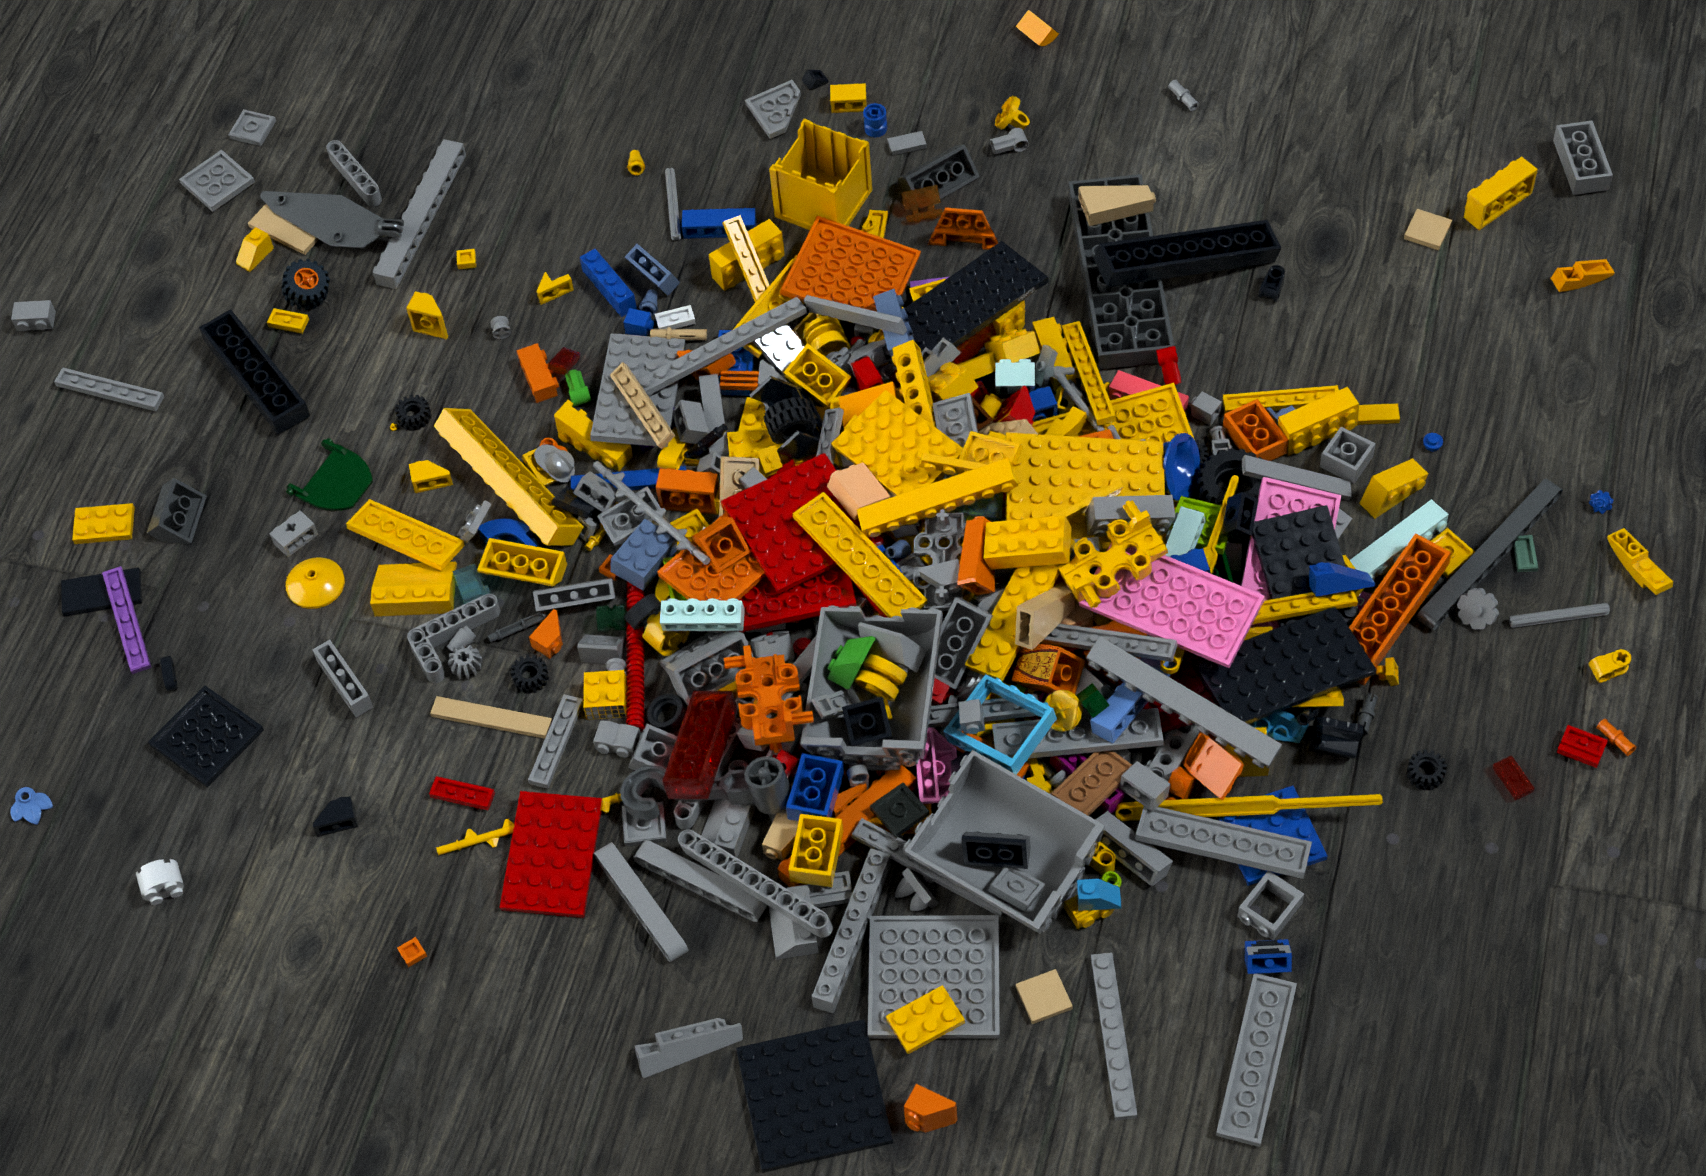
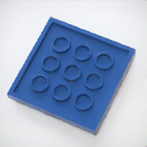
M1294 786L1265 794L1274 795L1279 799L1299 798ZM1305 808L1281 809L1275 814L1216 817L1218 821L1311 841L1307 866L1327 860L1326 851ZM1238 864L1248 886L1258 883L1267 873V870ZM1272 872L1276 876L1282 875L1280 873Z

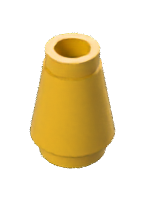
M632 150L629 155L627 168L632 175H640L645 170L644 161L638 150Z

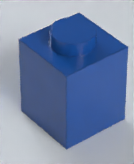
M629 308L623 322L625 334L648 336L649 331L654 327L651 312Z

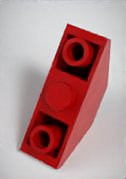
M869 356L851 363L860 390L884 384L881 375Z

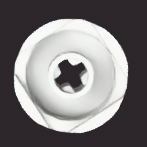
M164 859L156 860L142 866L140 873L136 872L142 898L150 901L151 905L162 903L163 898L169 896L175 898L183 894L184 884L178 863L175 860L170 859V863H164Z

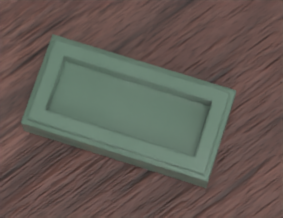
M1520 535L1518 537L1519 541L1517 542L1516 540L1513 546L1517 572L1538 571L1533 536Z

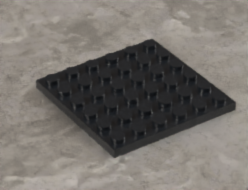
M864 1019L736 1048L762 1173L893 1144Z

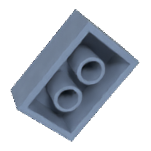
M646 519L640 523L611 558V572L643 591L658 574L657 571L664 566L663 558L672 557L677 551V540L668 532L658 535L656 531L659 526Z

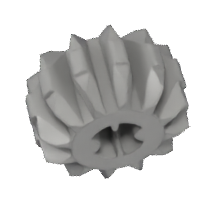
M461 645L459 650L454 648V653L449 654L448 660L451 673L457 675L460 679L464 675L468 679L470 674L476 676V670H481L482 657L477 648L473 649L471 645L467 648Z

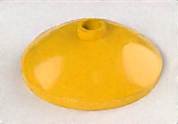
M321 557L310 558L300 562L290 571L286 579V591L290 600L299 607L306 609L322 608L331 604L340 596L344 588L345 577L341 567L336 562Z

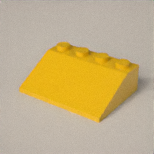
M449 562L442 571L425 563L378 565L372 585L370 601L375 617L445 614L453 610L457 562Z

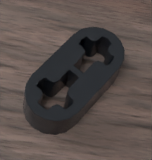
M171 655L160 658L167 692L178 689Z

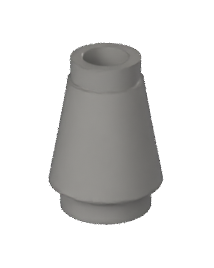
M465 625L463 628H459L446 647L454 653V648L459 650L461 645L467 647L472 644L476 635Z

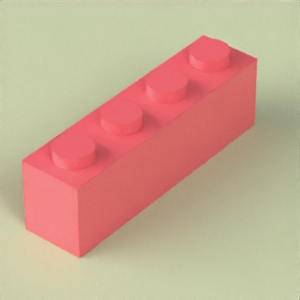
M1118 370L1109 386V399L1114 400L1160 387L1161 385ZM1178 392L1184 412H1186L1189 396Z

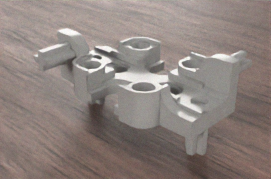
M941 509L940 513H937L935 517L925 518V532L919 533L914 539V555L930 556L933 559L932 565L957 559L962 553V546L960 544L963 542L966 526L964 513H945V510ZM946 538L950 541V544L947 547L939 546V541ZM922 543H929V546L926 548L920 547ZM914 570L913 572L915 587L928 599L927 604L919 610L936 608L942 611H949L955 597L963 599L964 595L971 593L964 588L959 592L949 593L947 589H944V586H939L938 589L930 583L921 586L919 584L923 579H921L919 570Z

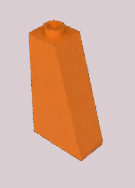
M977 516L973 520L966 521L957 580L958 586L977 596L995 593V569L991 570L983 558L986 522H991L984 516Z

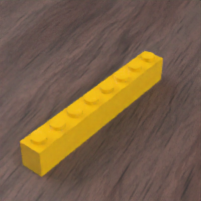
M1005 458L856 510L862 532L867 537H877L882 532L894 531L906 524H915L923 518H933L937 513H940L941 509L950 512L955 510L956 507L971 505L976 500L988 499L1000 492H1009L1018 487V482L1009 458Z

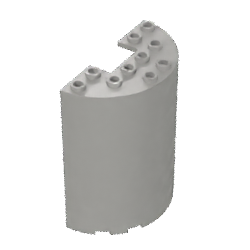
M833 605L821 607L805 712H813L814 722L803 724L801 746L812 755L818 753L825 758L843 761V763L848 764L850 767L865 765L867 770H899L900 765L911 767L918 764L919 759H923L925 755L943 618L942 610L936 608L919 610L918 608L911 607L901 609L902 617L893 616L892 618H886L879 615L865 617L862 609L856 606H849L848 608H839ZM860 622L901 633L927 650L917 673L908 670V675L903 685H896L899 690L897 697L894 701H888L893 718L889 723L894 740H883V744L877 747L851 746L844 714L821 719L811 701L813 698L824 694L830 695L846 689L827 679L830 673L828 666L832 659L837 660L838 657L835 654L840 645L844 647L848 639L860 638L858 628ZM870 693L873 699L878 698L876 695Z
M972 750L969 755H965L961 760V767L958 772L954 771L949 779L950 787L948 789L950 792L946 797L943 796L940 799L936 813H931L924 823L920 822L915 830L916 835L912 840L909 839L906 842L903 850L909 858L1041 934L1042 931L1045 932L1052 923L1051 918L1056 919L1064 908V901L1070 899L1077 888V880L1082 879L1085 864H1090L1096 852L1097 843L1095 841L1100 842L1105 825ZM978 831L981 833L1022 834L1030 836L1031 850L1028 869L1019 870L1045 883V886L1026 912L988 891L991 883L1004 867L964 865L962 835L965 832Z

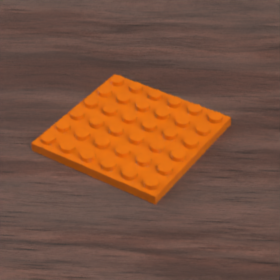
M817 215L781 288L780 295L792 299L798 297L803 303H805L804 298L806 295L877 312L873 296L891 289H895L897 295L901 294L902 296L919 260L921 251Z

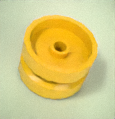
M868 654L863 662L866 670H859L854 681L877 697L894 701L899 693L896 685H903L908 674L894 663L877 655Z

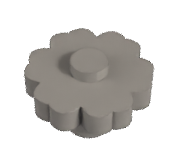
M1472 588L1468 593L1460 596L1457 606L1461 610L1458 616L1463 624H1470L1473 629H1485L1488 624H1493L1499 615V611L1495 608L1498 605V601L1492 593L1486 594L1483 588Z

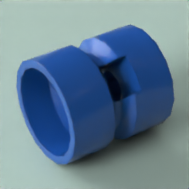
M877 103L867 105L863 111L865 133L870 137H881L887 131L886 109L883 105Z

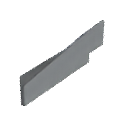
M716 1018L655 1033L656 1042L635 1045L641 1075L643 1078L649 1077L742 1041V1025L740 1023L727 1025L724 1019Z

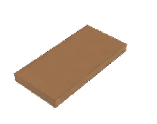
M1113 750L1094 752L1051 795L1089 816L1120 786L1121 776L1132 764Z

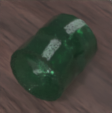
M608 605L597 606L596 620L598 632L610 631L611 628H614L615 631L626 630L627 621L624 618L627 613L626 605H614L613 608H610Z

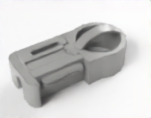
M855 765L847 770L850 783L849 789L865 783L867 790L869 789V774L865 765Z

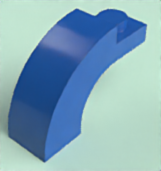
M491 520L480 525L478 528L479 537L486 545L489 538L539 547L529 526L517 520Z

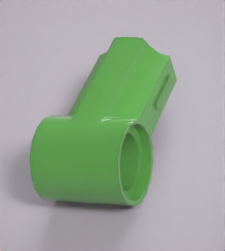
M570 370L565 375L571 402L574 403L573 407L590 403V394L588 387L584 384L581 371Z

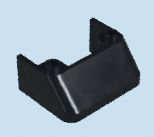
M769 376L749 395L750 398L763 402L765 411L784 399L792 397L804 398L809 402L817 422L816 429H814L812 434L809 435L801 431L795 432L777 449V452L797 460L816 454L823 421L810 395L799 386Z

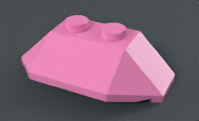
M934 727L928 728L924 758L919 759L918 764L915 765L918 798L922 804L939 803L943 796L946 797L950 792L948 789L950 787L951 761L957 758L956 747L947 742V739L939 734Z

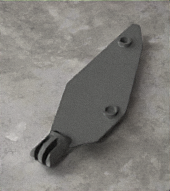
M263 191L260 195L261 199L275 214L333 247L365 248L379 237L401 238L402 236L400 233L403 232L404 220L381 218L342 195Z

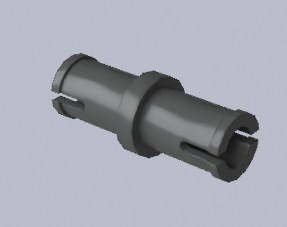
M1372 693L1365 694L1362 708L1358 712L1359 720L1357 724L1363 725V735H1368L1371 720L1375 717L1374 709L1378 696L1374 694L1373 698H1371Z

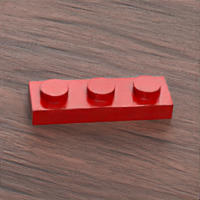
M436 776L429 795L430 798L489 811L495 791L491 788Z

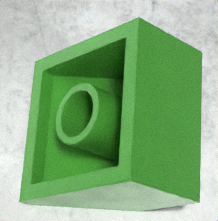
M869 636L848 639L844 647L840 645L835 654L838 657L837 660L832 659L828 666L830 673L827 679L850 690L876 638Z

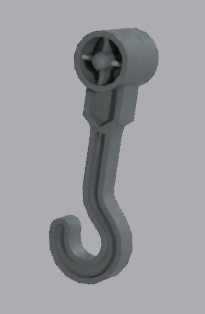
M765 756L752 761L746 770H730L726 775L716 778L679 779L661 766L650 765L641 767L630 773L623 781L620 794L621 800L630 815L637 819L652 820L659 816V807L655 799L641 797L642 793L651 787L662 789L675 800L724 799L729 801L731 805L755 804L759 811L771 815L786 810L792 788L781 762L774 757Z

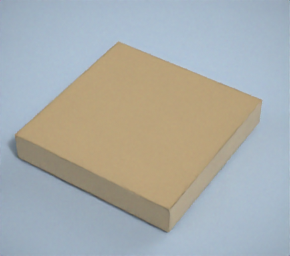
M1417 209L1404 235V239L1440 250L1452 220Z
M1056 969L1016 984V989L1032 1024L1073 1009Z

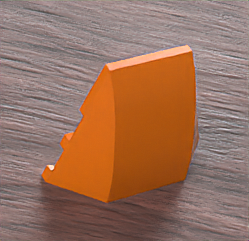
M946 207L928 242V245L946 246L947 240L982 243V249L989 250L998 244L983 211Z

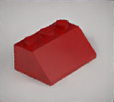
M1025 385L1002 402V406L996 414L993 423L1027 419L1031 426L1033 425L1034 421L1032 419L1035 415V410L1028 388Z

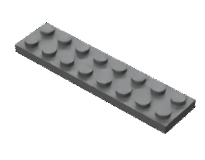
M1158 708L1142 709L1114 743L1092 733L1090 723L1092 716L1090 714L1082 715L1079 724L1073 730L1060 732L1050 728L1029 758L1162 746L1164 743ZM1040 719L992 724L995 750L1013 758Z
M1145 806L1143 807L1135 835L1136 841L1304 879L1312 844L1311 841L1157 807L1152 812Z
M1261 974L1253 975L1216 1136L1258 1147L1261 1146L1297 983Z

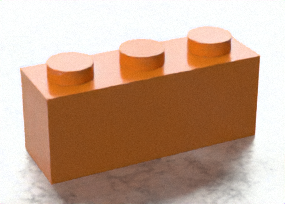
M537 343L516 350L520 365L536 403L558 396L556 388H559L556 377L552 378L551 376L553 370L550 363L546 364L545 362L547 356L544 349L540 350Z

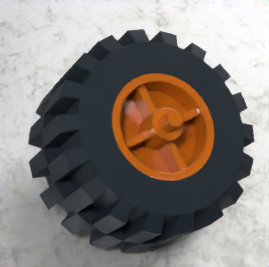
M300 259L298 263L292 262L291 266L288 265L282 279L281 289L287 302L290 301L291 306L296 305L297 309L300 310L301 307L305 308V310H309V307L315 309L317 304L319 306L323 304V300L325 301L327 298L330 281L327 270L324 271V267L322 265L318 266L316 261L310 262V259H306V261Z

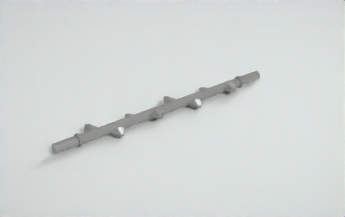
M599 461L593 464V467L603 475L604 479L609 480L618 488L615 494L616 498L627 496L637 505L634 510L635 513L645 512L659 524L656 531L658 535L668 532L679 542L676 547L677 550L687 549L692 556L697 557L703 564L707 565L710 563V558L685 537L687 529H676L663 518L666 512L665 508L654 510L643 501V498L646 496L644 492L634 493L622 482L625 476L623 472L612 474V471L604 467Z

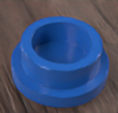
M1428 433L1423 439V444L1428 451L1434 452L1442 447L1443 439L1437 433Z

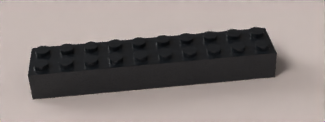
M1268 220L1101 243L1098 246L1094 260L1106 286L1113 287L1274 263L1281 251V246Z

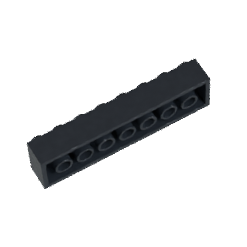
M231 309L199 327L204 342L277 435L310 416L305 401Z

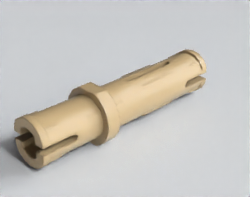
M667 327V329H651L650 338L660 337L670 340L671 338H677L687 341H707V329H671V327Z

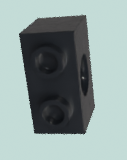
M1244 492L1228 497L1221 534L1236 541L1252 536L1258 499Z

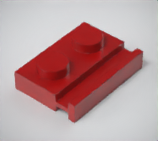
M1567 725L1557 753L1597 768L1608 740Z

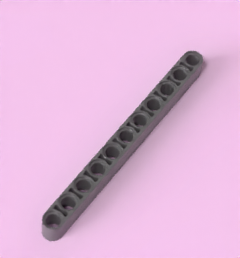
M1545 478L1418 613L1416 620L1435 631L1458 607L1457 603L1460 600V596L1475 588L1513 548L1516 540L1517 542L1519 541L1518 537L1525 535L1559 499L1563 489Z

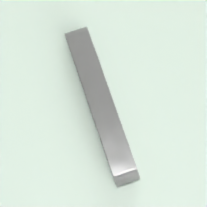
M644 840L633 857L634 861L640 866L753 922L759 920L768 906L724 877L649 840Z
M610 842L594 852V857L666 959L671 963L687 953L689 950L686 943L616 846Z

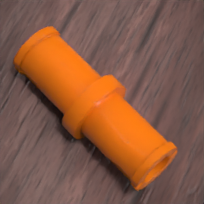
M1607 719L1599 722L1596 728L1609 739L1612 745L1615 744L1626 756L1631 755L1635 751L1636 745L1624 736V732L1617 730Z

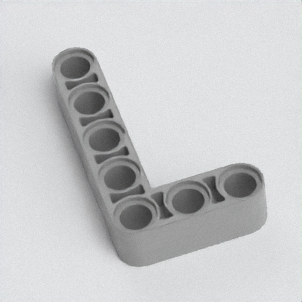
M485 594L409 631L407 638L411 650L430 682H441L445 676L441 661L434 647L451 640L460 627L463 628L466 625L472 630L498 617L500 607L495 595Z

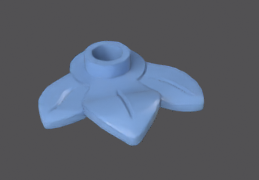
M23 787L17 791L15 795L16 802L11 807L10 813L14 822L24 817L28 822L38 825L41 818V810L51 809L53 804L46 794L35 793L32 788ZM24 794H29V798L26 800H23L22 796Z

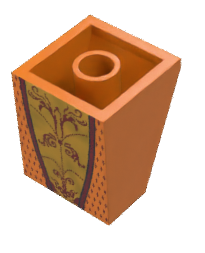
M1038 644L1033 650L1022 647L1011 681L1025 688L1049 694L1057 690H1068L1075 694L1086 660L1059 646Z

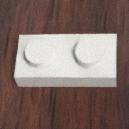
M691 305L655 314L658 329H667V327L676 329L696 324Z

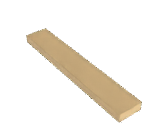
M622 362L610 374V377L657 446L663 449L676 435L627 364Z
M436 696L430 713L431 717L544 739L553 721L552 718L438 696Z

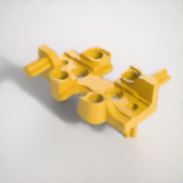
M1133 500L1126 501V504L1122 506L1131 519L1129 523L1123 519H1118L1107 524L1108 531H1106V535L1112 542V546L1108 551H1097L1091 541L1084 537L1074 545L1075 557L1069 563L1059 568V573L1077 601L1080 602L1085 599L1090 608H1097L1098 604L1101 603L1097 594L1103 598H1108L1121 590L1118 582L1115 580V574L1119 570H1129L1137 581L1142 580L1150 575L1152 571L1151 562L1168 553L1167 547L1151 524L1149 513L1147 510L1140 512ZM1119 531L1125 532L1121 535L1116 534ZM1128 547H1135L1137 549L1133 555H1128L1125 551ZM1082 551H1089L1087 554H1080ZM1140 562L1146 563L1144 566H1137ZM1097 566L1101 568L1099 574L1093 575L1090 573V569ZM1104 582L1110 583L1107 586H1101Z

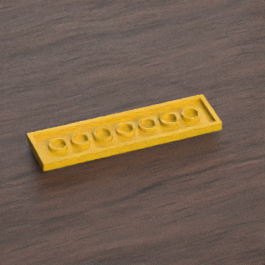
M824 492L793 513V518L888 618L893 616L902 617L901 609L911 607L921 609L927 604L928 599Z
M1071 539L1070 554L1075 545L1073 539ZM1065 564L1016 568L992 613L994 616L974 653L969 655L965 663L967 669L982 675L986 674L994 679L999 678L1003 682L1021 646L1015 644L1017 606L1053 588L1060 574L1059 568Z

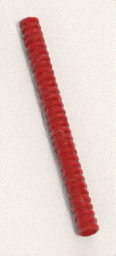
M627 582L626 588L627 612L644 598V591ZM627 622L626 724L638 727L640 732H642L644 729V639L642 637L644 626L634 630Z

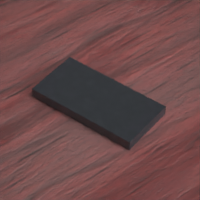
M140 568L123 570L133 605L142 603ZM103 574L61 581L62 614L64 617L112 608Z

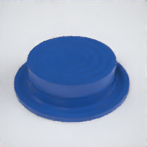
M1179 433L1171 441L1163 443L1165 492L1168 495H1173V500L1179 502L1181 496L1190 498L1197 487V477L1200 469V454L1194 438L1187 433Z

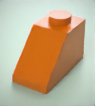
M555 609L550 612L529 636L531 647L550 659L561 650L563 645L560 621Z

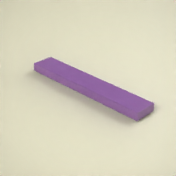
M120 566L102 572L130 671L132 674L149 669L151 664L124 571Z

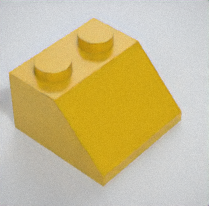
M415 291L406 308L413 331L447 339L448 334L443 316L433 296L428 293Z

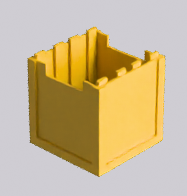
M803 119L801 122V127L798 129V138L781 161V158H778L776 163L772 164L769 168L775 217L808 230L811 229L817 215L849 226L872 192L869 142L852 138L824 126H819L807 119Z

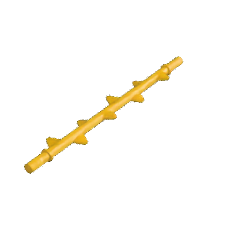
M615 793V795L602 798V811L609 813L611 804L617 802L619 804L622 801L621 794ZM505 819L502 828L477 835L472 829H467L465 839L436 847L437 853L442 855L455 850L460 851L462 848L482 842H487L495 848L497 847L499 837L513 834L514 823L509 819Z

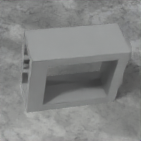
M1267 871L1240 905L1238 917L1245 925H1251L1257 929L1263 937H1269L1274 940L1302 905L1304 893L1272 872ZM1265 888L1289 903L1274 924L1249 908Z

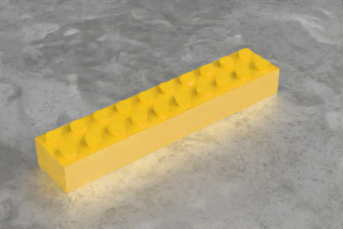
M444 408L434 425L439 435L445 438L453 449L458 451L461 458L467 461L472 466V469L484 479V482L495 490V494L501 497L506 502V505L517 513L518 518L524 521L533 533L537 534L543 544L547 546L574 545L584 526L570 512L551 504L555 496L471 409Z

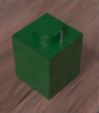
M1093 683L1076 695L1093 718L1110 706Z

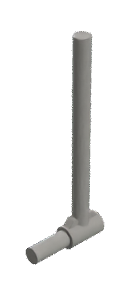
M1063 366L1047 367L1046 375L1058 380L1078 408L1086 412L1087 419L1097 432L1105 430L1102 425H1097L1093 413L1064 377L1065 375H1073L1075 369Z

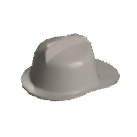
M548 444L541 445L536 449L534 454L536 463L554 480L561 483H567L571 480V476L575 474L574 458L569 452L559 450L555 446Z

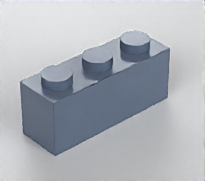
M638 244L625 256L638 271L667 296L680 283L670 271Z

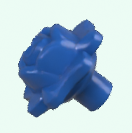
M1598 490L1597 493L1590 495L1591 500L1589 504L1593 507L1594 512L1599 511L1603 514L1606 510L1612 509L1611 504L1614 500L1609 496V492L1603 493L1602 490Z

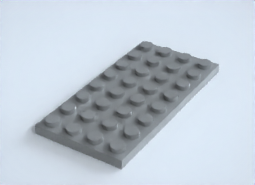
M610 334L590 435L591 441L657 446L610 377V374L624 362L636 379H639L678 359L677 351H684L685 339L671 338L670 340L660 337L650 338V336ZM679 380L649 395V398L670 428Z

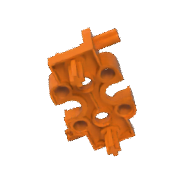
M750 645L743 646L744 655L724 658L725 669L746 666V669L738 671L735 677L738 698L754 697L758 700L756 705L752 703H738L741 724L745 729L753 730L755 746L769 744L770 750L778 753V749H782V742L795 741L793 725L814 722L813 712H803L801 695L788 698L785 701L782 700V696L786 692L800 690L797 668L791 663H785L784 654H773L774 656L755 658L752 657ZM769 713L777 714L775 718L766 717Z

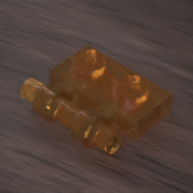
M937 185L901 192L904 211L912 209L913 214L906 216L907 223H919L921 220L929 218L933 220L942 215V208L936 210L934 208V204L941 203ZM928 206L927 212L919 213V207Z

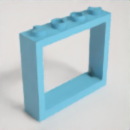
M985 674L966 701L979 699L982 705L992 692L1042 717L1013 758L962 733L959 710L943 732L947 742L964 751L971 752L974 750L1017 775L1057 720L1054 708L1050 707L1047 702L1042 703L1029 693L1024 694L1013 685L1008 686L999 678L994 679Z

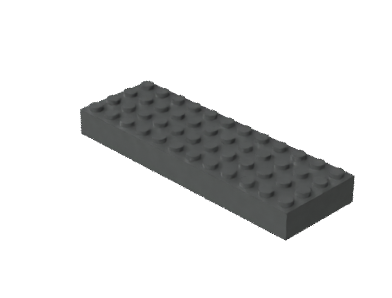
M1142 174L1069 181L1068 197L1098 369L1159 363L1156 350L1174 346L1162 279L1107 287L1094 260L1098 246L1101 243L1153 236L1149 212L1089 226L1078 199L1079 187L1143 185Z

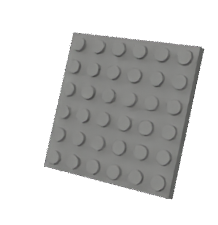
M999 915L870 916L869 1039H898L886 1020V1015L942 985L964 1017L965 1024L937 1039L1000 1038Z

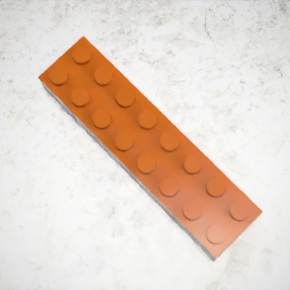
M1416 533L1349 627L1375 668L1381 663L1450 564V551ZM1371 676L1357 682L1365 686Z

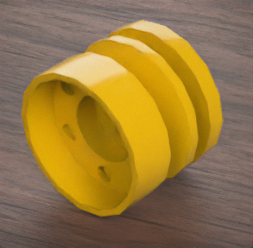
M828 316L819 317L811 321L803 330V338L806 344L808 343L825 357L831 352H839L843 347L850 348L841 324L836 318Z

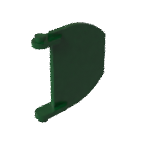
M330 438L324 439L321 445L331 451V454L303 489L289 483L286 487V492L291 496L294 494L304 502L323 510L341 511L351 509L373 482L370 469L366 462L356 453L339 444H334Z

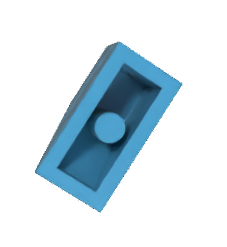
M1101 879L1077 880L1078 911L1121 909L1120 887Z

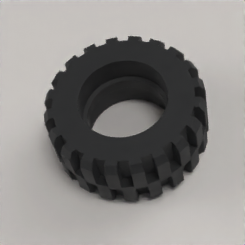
M1231 448L1225 452L1224 450L1218 451L1217 455H1210L1202 463L1201 469L1198 471L1197 500L1222 505L1226 492L1219 488L1218 484L1224 480L1231 479L1234 475L1251 487L1245 493L1258 499L1262 479L1243 475L1242 471L1243 456L1256 457V454L1253 452L1247 453L1244 449L1237 451Z

